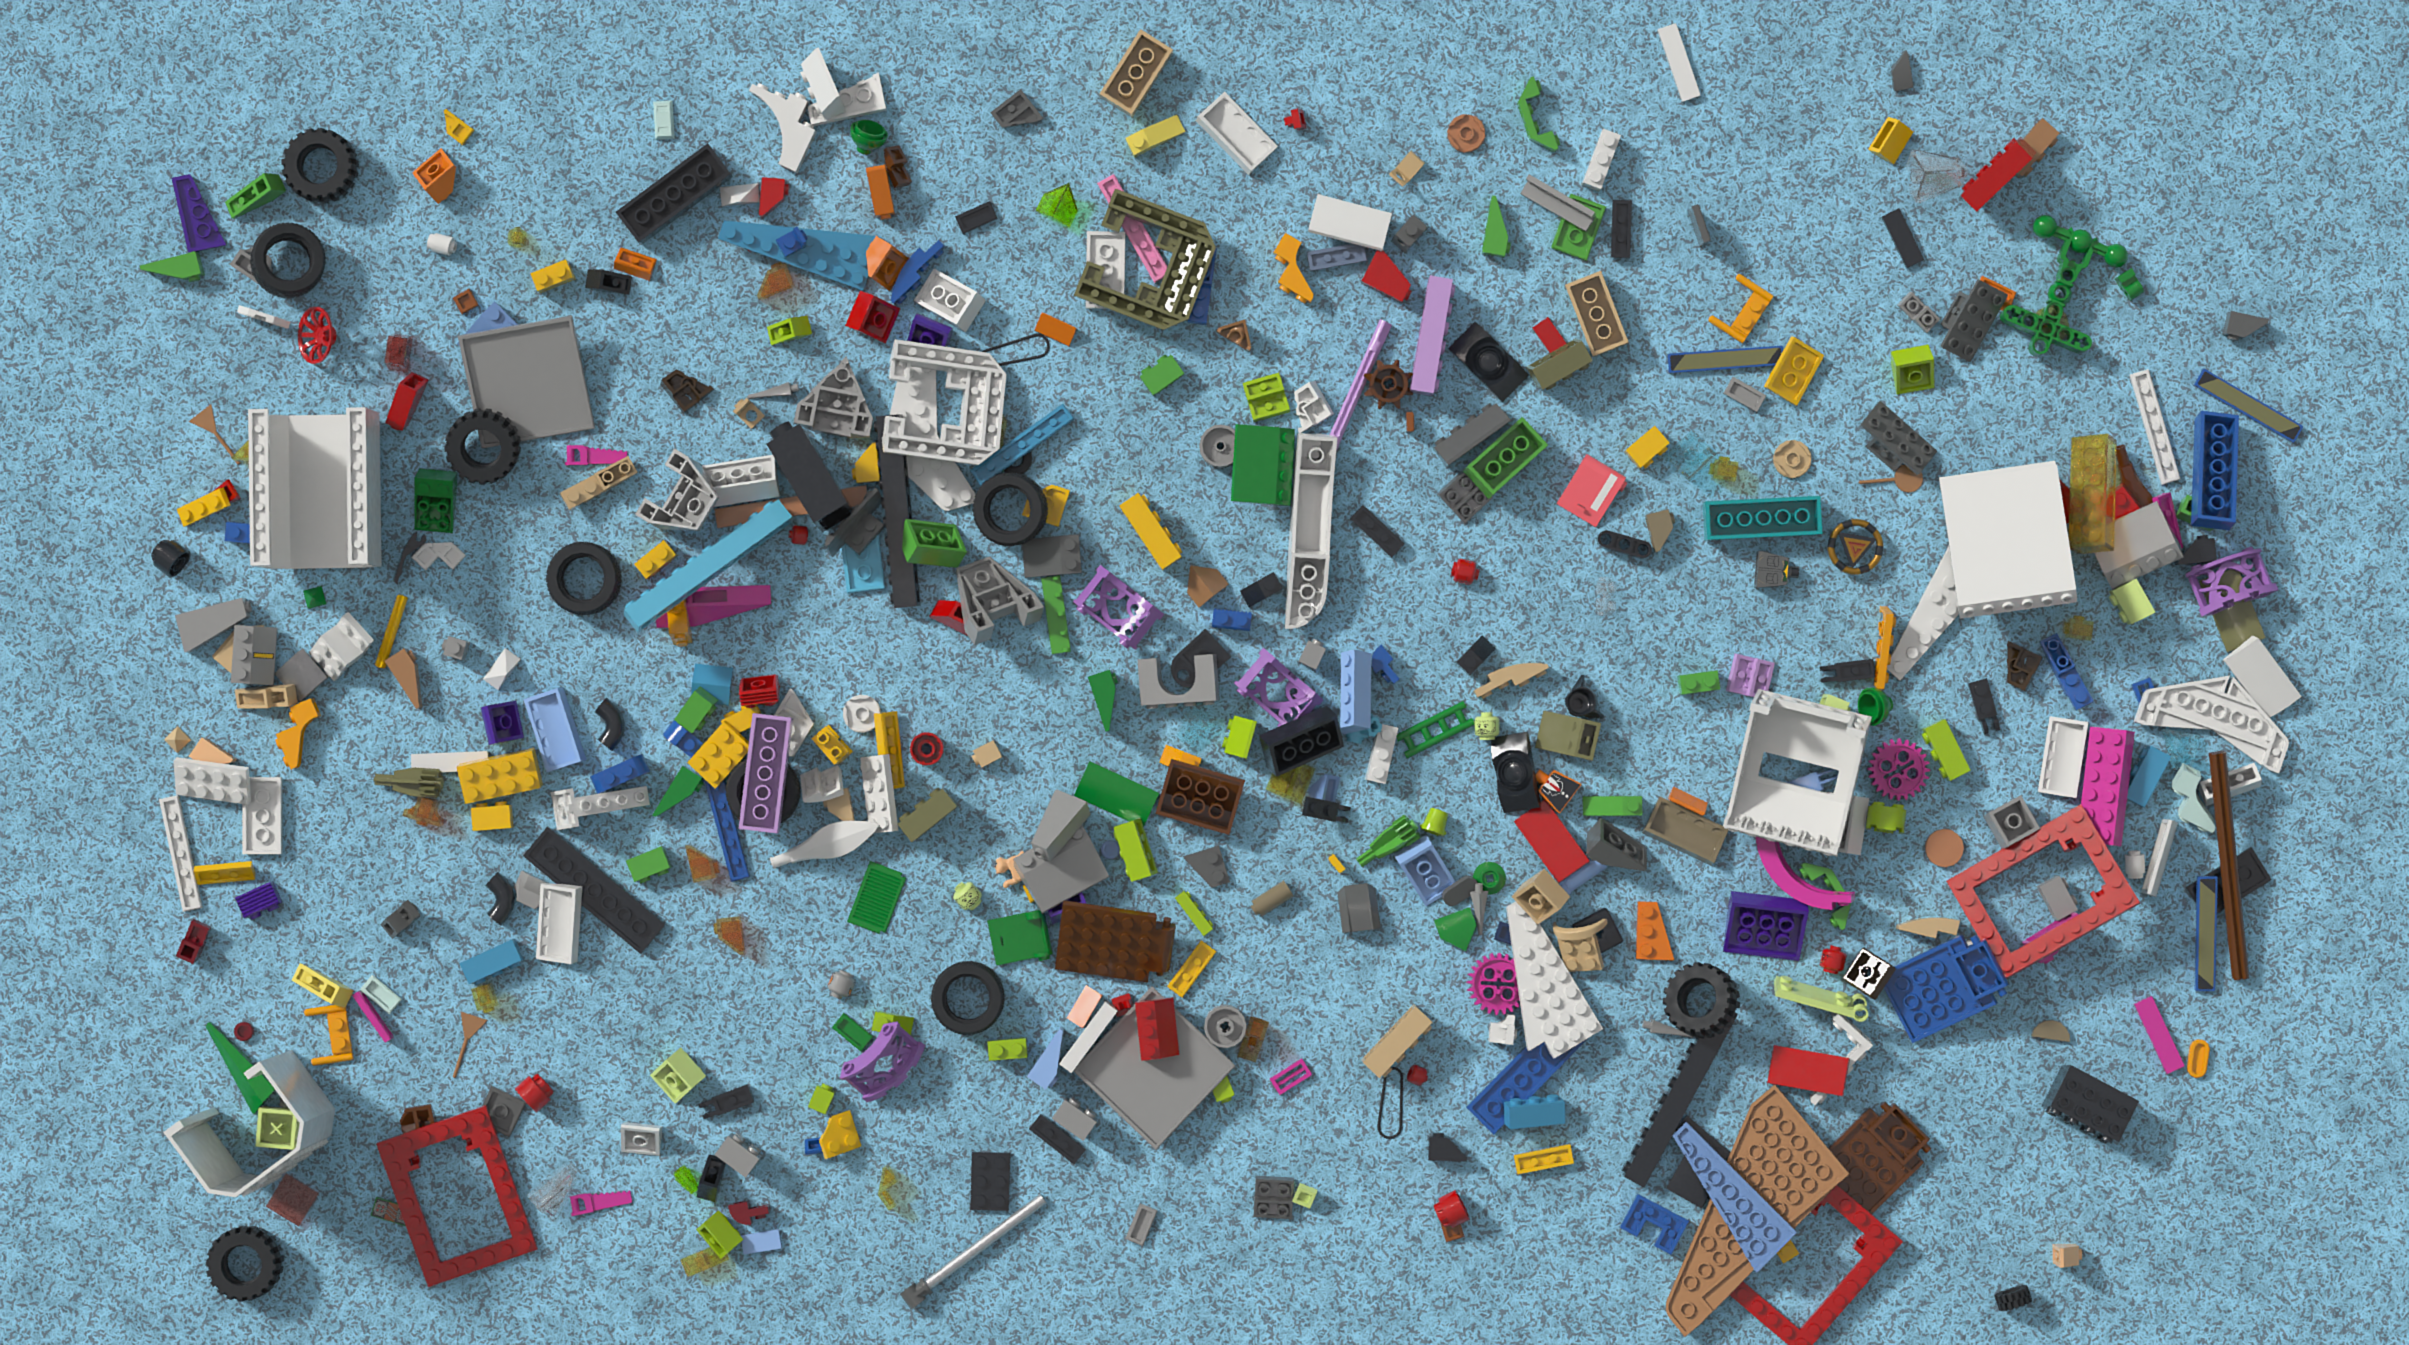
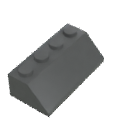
M1491 403L1487 404L1481 409L1483 413L1479 416L1472 415L1465 420L1467 422L1465 426L1461 428L1458 425L1450 431L1451 436L1447 439L1443 436L1434 443L1436 446L1433 450L1445 467H1448L1511 421L1497 403L1491 405Z

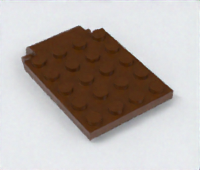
M1063 901L1055 970L1148 982L1149 971L1156 972L1157 976H1163L1164 973L1170 970L1176 925L1171 923V918L1164 917L1163 922L1156 921V913Z
M1886 1101L1880 1105L1884 1110L1883 1113L1878 1115L1869 1106L1828 1147L1850 1173L1838 1186L1871 1214L1924 1163L1916 1153L1920 1149L1925 1153L1931 1149L1927 1144L1930 1138L1896 1103L1889 1105Z

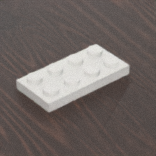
M1087 231L1086 263L1090 261L1105 267L1099 285L1124 294L1125 232ZM1086 301V309H1107Z
M885 754L861 757L860 767L862 770L868 821L878 824L874 833L898 831L890 756Z
M176 757L173 761L176 795L246 805L251 802L249 767Z
M250 777L251 802L248 805L242 804V854H282V777Z

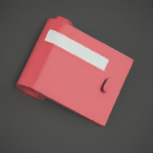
M1586 454L1557 504L1596 527L1618 491L1622 492L1626 487V477Z

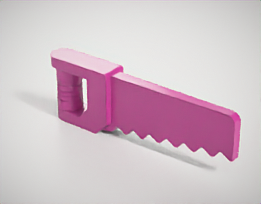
M567 445V462H565V465L613 464L627 457V451L623 452L620 450L617 452V450L611 451V449L606 451L604 448L600 450L593 447L589 449V447L583 445ZM574 449H578L580 452L579 462L574 461Z
M630 1190L628 1192L623 1191L622 1193L619 1191L617 1193L611 1192L610 1194L606 1192L599 1195L597 1193L594 1195L583 1193L570 1196L571 1216L629 1204L632 1202ZM578 1198L584 1200L586 1210L580 1211Z

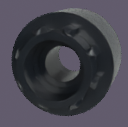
M162 540L153 549L151 557L153 565L169 578H172L182 571L188 563L191 553L175 540Z

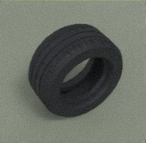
M292 222L278 223L264 230L256 239L250 257L251 271L261 288L266 292L268 291L269 294L282 298H297L310 292L320 281L326 264L325 250L320 239L307 227ZM281 241H292L300 244L308 254L309 269L302 277L295 280H284L276 277L267 265L266 254L274 244Z
M1003 473L993 476L982 484L973 501L972 510L977 528L988 540L1003 546H1016L1031 541L1041 532L1048 515V503L1041 487L1033 479L1018 473ZM1005 488L1018 489L1025 494L1030 503L1029 519L1023 527L1015 531L1000 528L991 517L990 507L992 500L998 492Z
M575 542L566 545L549 562L546 571V585L550 592L549 594L558 606L570 613L593 615L602 612L616 600L620 592L622 575L619 563L607 549L590 542ZM589 557L597 561L603 569L604 583L597 595L591 599L579 600L570 595L565 588V570L574 560Z
M747 759L740 762L733 769L726 784V800L730 810L738 820H740ZM789 764L787 766L781 823L785 822L795 812L801 794L799 779Z
M962 961L949 966L938 976L932 988L931 1005L937 1020L946 1029L958 1034L974 1035L987 1030L997 1021L1004 1007L1005 991L999 976L990 967L976 961ZM961 977L979 979L989 992L987 1010L974 1019L958 1017L951 1011L947 1003L949 986Z

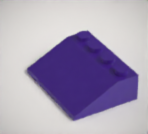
M1731 891L1723 952L1799 961L1809 914L1808 905L1794 898Z

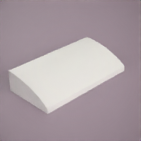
M1226 92L1221 94L1195 120L1248 175L1278 147Z
M1318 194L1308 232L1382 251L1392 213Z
M2251 636L2223 659L2246 692L2269 718L2302 697L2258 637Z
M2049 717L2038 792L2077 798L2089 722Z
M2162 819L2141 890L2143 894L2157 897L2178 825L2173 820Z
M542 883L540 885L536 959L573 964L578 961L582 886Z
M1105 1001L1059 1063L1070 1073L1073 1072L1118 1010L1110 1002Z

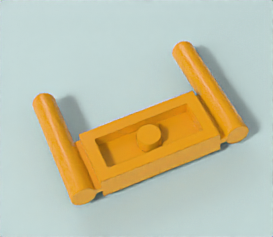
M1738 274L1736 280L1753 291L1750 298L1731 327L1713 315L1709 317L1708 321L1743 344L1774 295L1743 275Z
M329 1005L305 1009V1016L327 1014L333 1054L332 1056L313 1058L311 1064L317 1066L354 1060L347 1008Z

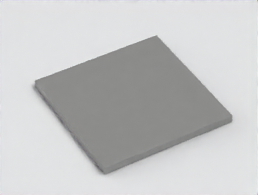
M572 315L458 335L473 410L480 408L485 410L487 408L492 409L494 413H497V411L503 413L502 417L505 419L508 417L511 420V425L516 426L518 430L517 435L520 436L521 441L595 429ZM478 430L481 448L500 445L499 440L494 434L486 430Z
M1151 986L1138 1001L1161 999L1164 997ZM1134 1004L1079 1062L1073 1071L1157 1150L1236 1065L1175 1007L1179 1055L1141 1061Z

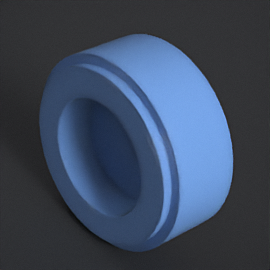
M1113 840L1105 841L1101 846L1102 855L1106 859L1116 858L1120 853L1119 844Z

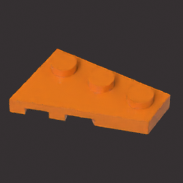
M1637 901L1636 959L1674 960L1657 902Z

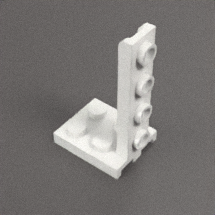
M647 786L576 798L574 797L573 788L551 792L557 830L579 827L578 817L650 805Z
M1832 1012L1833 1025L1841 1032L1844 1029L1847 1032V1037L1854 1044H1857L1846 1056L1850 1058L1849 1074L1854 1068L1852 1065L1857 1060L1860 1062L1867 1054L1865 1051H1868L1873 1044L1870 1041L1871 1039L1844 1015ZM1813 1091L1810 1095L1811 1103L1814 1105L1817 1103L1821 1104L1828 1095Z

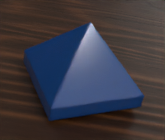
M821 1137L805 1139V1155L823 1153L819 1142Z

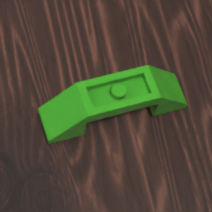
M1533 76L1530 77L1517 106L1529 140L1552 152H1556L1560 145L1557 134L1554 135L1553 131L1541 135L1537 134L1540 131L1537 122H1533L1531 114H1533L1532 106L1526 102L1539 97L1540 91H1542L1539 80L1535 81Z
M1805 862L1800 863L1801 869L1799 871L1804 879L1808 878L1810 881H1813L1824 874L1825 877L1822 879L1828 888L1832 887L1833 891L1845 892L1832 869ZM1851 903L1847 906H1840L1829 913L1831 915L1829 920L1834 928L1838 927L1839 930L1845 929Z

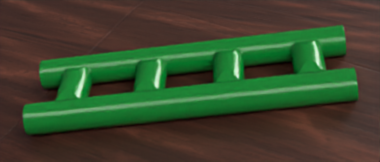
M1464 701L1398 733L1396 736L1397 741L1404 740L1409 749L1404 752L1406 758L1408 759L1473 726L1474 720L1472 718L1466 720L1462 712L1463 709L1467 708ZM1455 714L1460 724L1449 729L1445 718ZM1438 722L1443 733L1432 737L1427 727ZM1421 731L1425 742L1415 746L1411 735Z

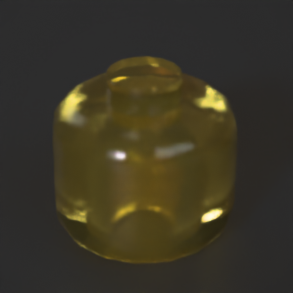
M514 227V229L509 230L507 237L508 245L515 248L524 247L527 243L526 231L521 227Z

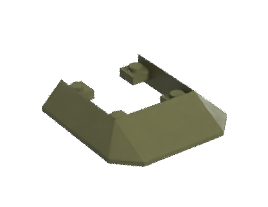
M1115 188L1101 226L1119 233L1125 217L1161 230L1155 247L1172 253L1160 288L1141 281L1137 294L1133 298L1099 285L1105 267L1087 261L1074 296L1161 330L1188 320L1216 249L1206 224Z

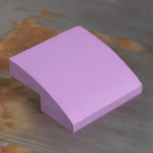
M1734 653L1726 691L1754 697L1758 689L1769 691L1775 663Z

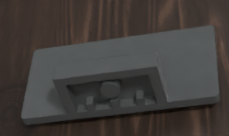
M1979 279L1969 295L1959 291L1940 324L1949 329L1941 347L1971 362L2008 295Z
M1881 401L1875 405L1861 423V426L1873 436L1865 447L1893 471L1904 463L1916 475H1919L1937 452L1933 446Z
M877 488L868 491L864 496L863 502L860 505H856L852 509L851 515L839 523L838 529L834 534L828 535L824 545L831 557H834L844 544L860 555L884 529V525L872 515L881 505L882 497Z

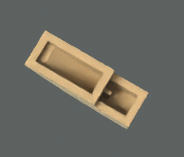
M295 684L235 689L237 708L289 707L298 703Z
M1942 917L1918 918L1896 925V929L1936 938L1938 931L1957 935L1960 920Z

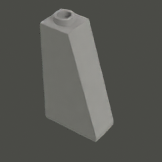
M239 598L175 615L184 652H193L233 628L234 625H238L251 617L252 607L250 602L246 601V598Z
M1057 789L1054 791L1031 842L1037 858L1050 862L1091 815L1086 801Z

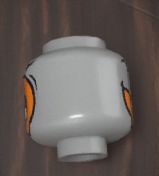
M841 969L839 972L835 971L827 985L828 989L832 991L830 995L841 999L842 996L849 997L856 984V981L853 979L854 975Z

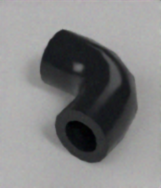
M605 698L595 710V713L604 720L606 725L604 732L597 740L613 751L624 734L625 722L622 712L608 698Z
M497 872L485 885L496 898L494 906L487 912V915L502 926L513 911L515 896L510 883Z

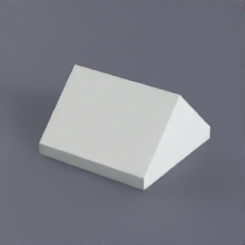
M624 1122L621 1124V1152L660 1156L663 1126Z

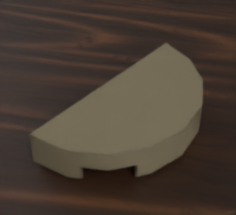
M2044 1020L2039 1023L2031 1034L2032 1037L2070 1042V1034L2067 1028L2062 1023L2054 1020Z

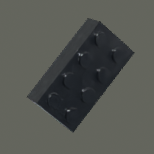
M1327 705L1259 735L1266 767L1276 777L1344 747L1337 715Z

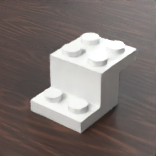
M347 612L342 616L337 625L320 636L310 650L309 655L320 665L328 677L336 681L349 666L365 654L374 639Z

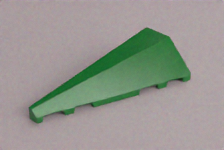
M208 1022L206 1028L251 1112L255 1114L276 1090L264 1074L247 1079L244 1072L254 1066L252 1060L212 1022Z

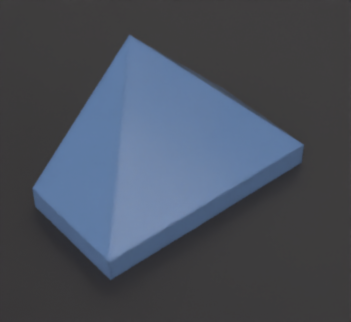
M1324 774L1309 788L1308 793L1310 797L1335 802L1340 777Z

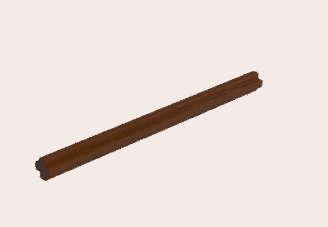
M2225 751L2210 752L2209 761L2231 974L2234 980L2248 979L2249 968L2227 755Z

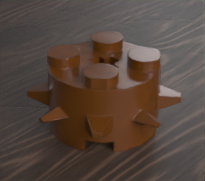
M1398 359L1392 365H1384L1380 360H1377V369L1374 373H1364V377L1370 381L1369 389L1364 395L1373 396L1378 401V409H1381L1385 404H1393L1399 409L1401 408L1400 400L1403 396L1413 395L1414 393L1408 388V380L1413 376V373H1404L1399 368L1400 360ZM1391 380V384H1393L1394 387L1386 389V385H1383V382Z

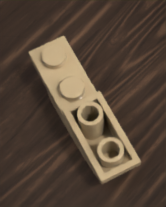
M629 456L594 473L593 476L560 492V495L568 510H571L610 490L638 472Z
M1524 663L1498 669L1487 674L1490 682L1475 689L1474 693L1476 697L1481 696L1484 699L1493 694L1492 689L1498 687L1500 690L1508 686L1509 680L1512 681L1514 686L1519 685V687H1522L1530 682L1529 678L1533 676L1539 678L1546 674V669L1549 666L1542 663Z

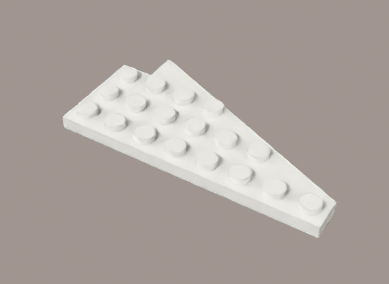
M1515 901L1508 905L1506 910L1526 1047L1530 1051L1544 1042L1554 1059L1603 1028L1540 923L1537 925Z

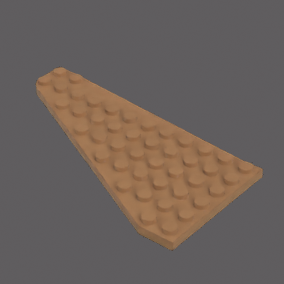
M1773 1085L1751 1104L1727 1159V1162L1794 1229L1839 1183L1850 1175L1776 1085ZM1712 1199L1708 1203L1666 1301V1313L1684 1337H1687L1700 1326L1754 1271V1268L1735 1240L1734 1235L1715 1207Z

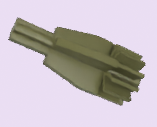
M414 767L396 770L394 775L375 774L373 779L375 781L374 785L393 786L392 790L416 797L437 798L440 796L439 792L442 791L441 789L444 786L443 776H441L442 771L431 768Z

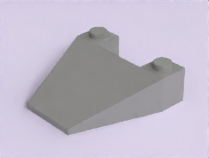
M674 448L665 466L681 475L680 479L662 508L644 498L635 515L659 529L700 531L719 497L700 463Z
M991 557L956 568L964 629L974 645L990 640L995 626L992 621L1006 615L1015 613L1023 626L1040 621L1044 606L1036 594Z

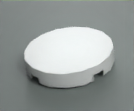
M868 695L852 697L843 708L845 724L853 731L861 733L873 730L875 728L874 713H881L877 701Z

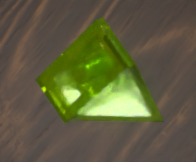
M1067 183L1044 193L1035 211L1070 228L1078 212L1070 184Z

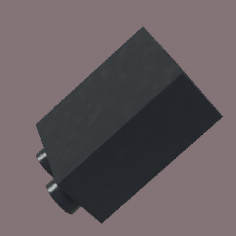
M788 421L774 428L769 433L773 440L766 443L813 523L823 533L840 523L843 519L848 518L853 508L801 425L798 424L792 427Z

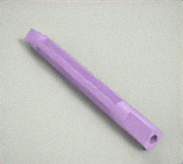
M1380 319L1361 365L1329 434L1337 437L1336 451L1367 382L1364 373H1371L1392 326L1384 320Z

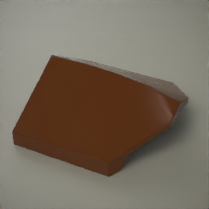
M432 1104L405 1108L400 1119L403 1133L437 1122Z

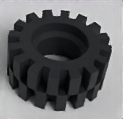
M2027 1285L2012 1287L1994 1295L1999 1311L2012 1310L2032 1302Z

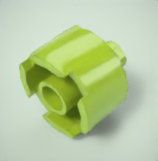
M1873 802L1872 805L1868 806L1866 830L1874 827L1876 832L1893 834V831L1899 830V834H1904L1907 810L1904 809V805L1893 804L1891 807H1888L1883 802Z

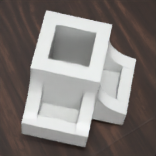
M1506 1014L1502 1021L1490 1022L1488 1041L1513 1045V1041L1517 1038V1029L1514 1025L1515 1015Z

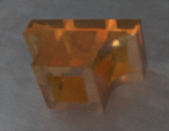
M418 797L415 806L410 809L405 808L402 815L417 820L416 824L422 826L431 824L441 827L444 819L438 814L439 801L426 797Z

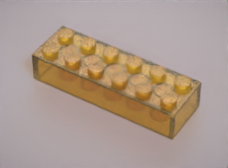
M2109 434L2071 438L2070 550L2076 554L2114 551L2117 440Z

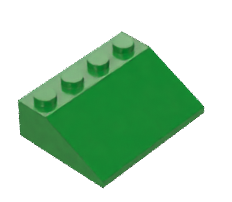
M1235 424L1231 501L1273 506L1291 505L1295 429Z

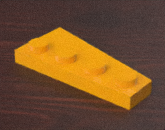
M1880 606L1879 612L1883 613V620L1878 622L1881 639L1877 641L1876 651L1880 658L1875 660L1874 686L1878 689H1884L1885 684L1889 680V673L1886 671L1887 665L1891 663L1889 648L1893 646L1894 636L1891 635L1892 628H1895L1896 616H1894L1888 606Z

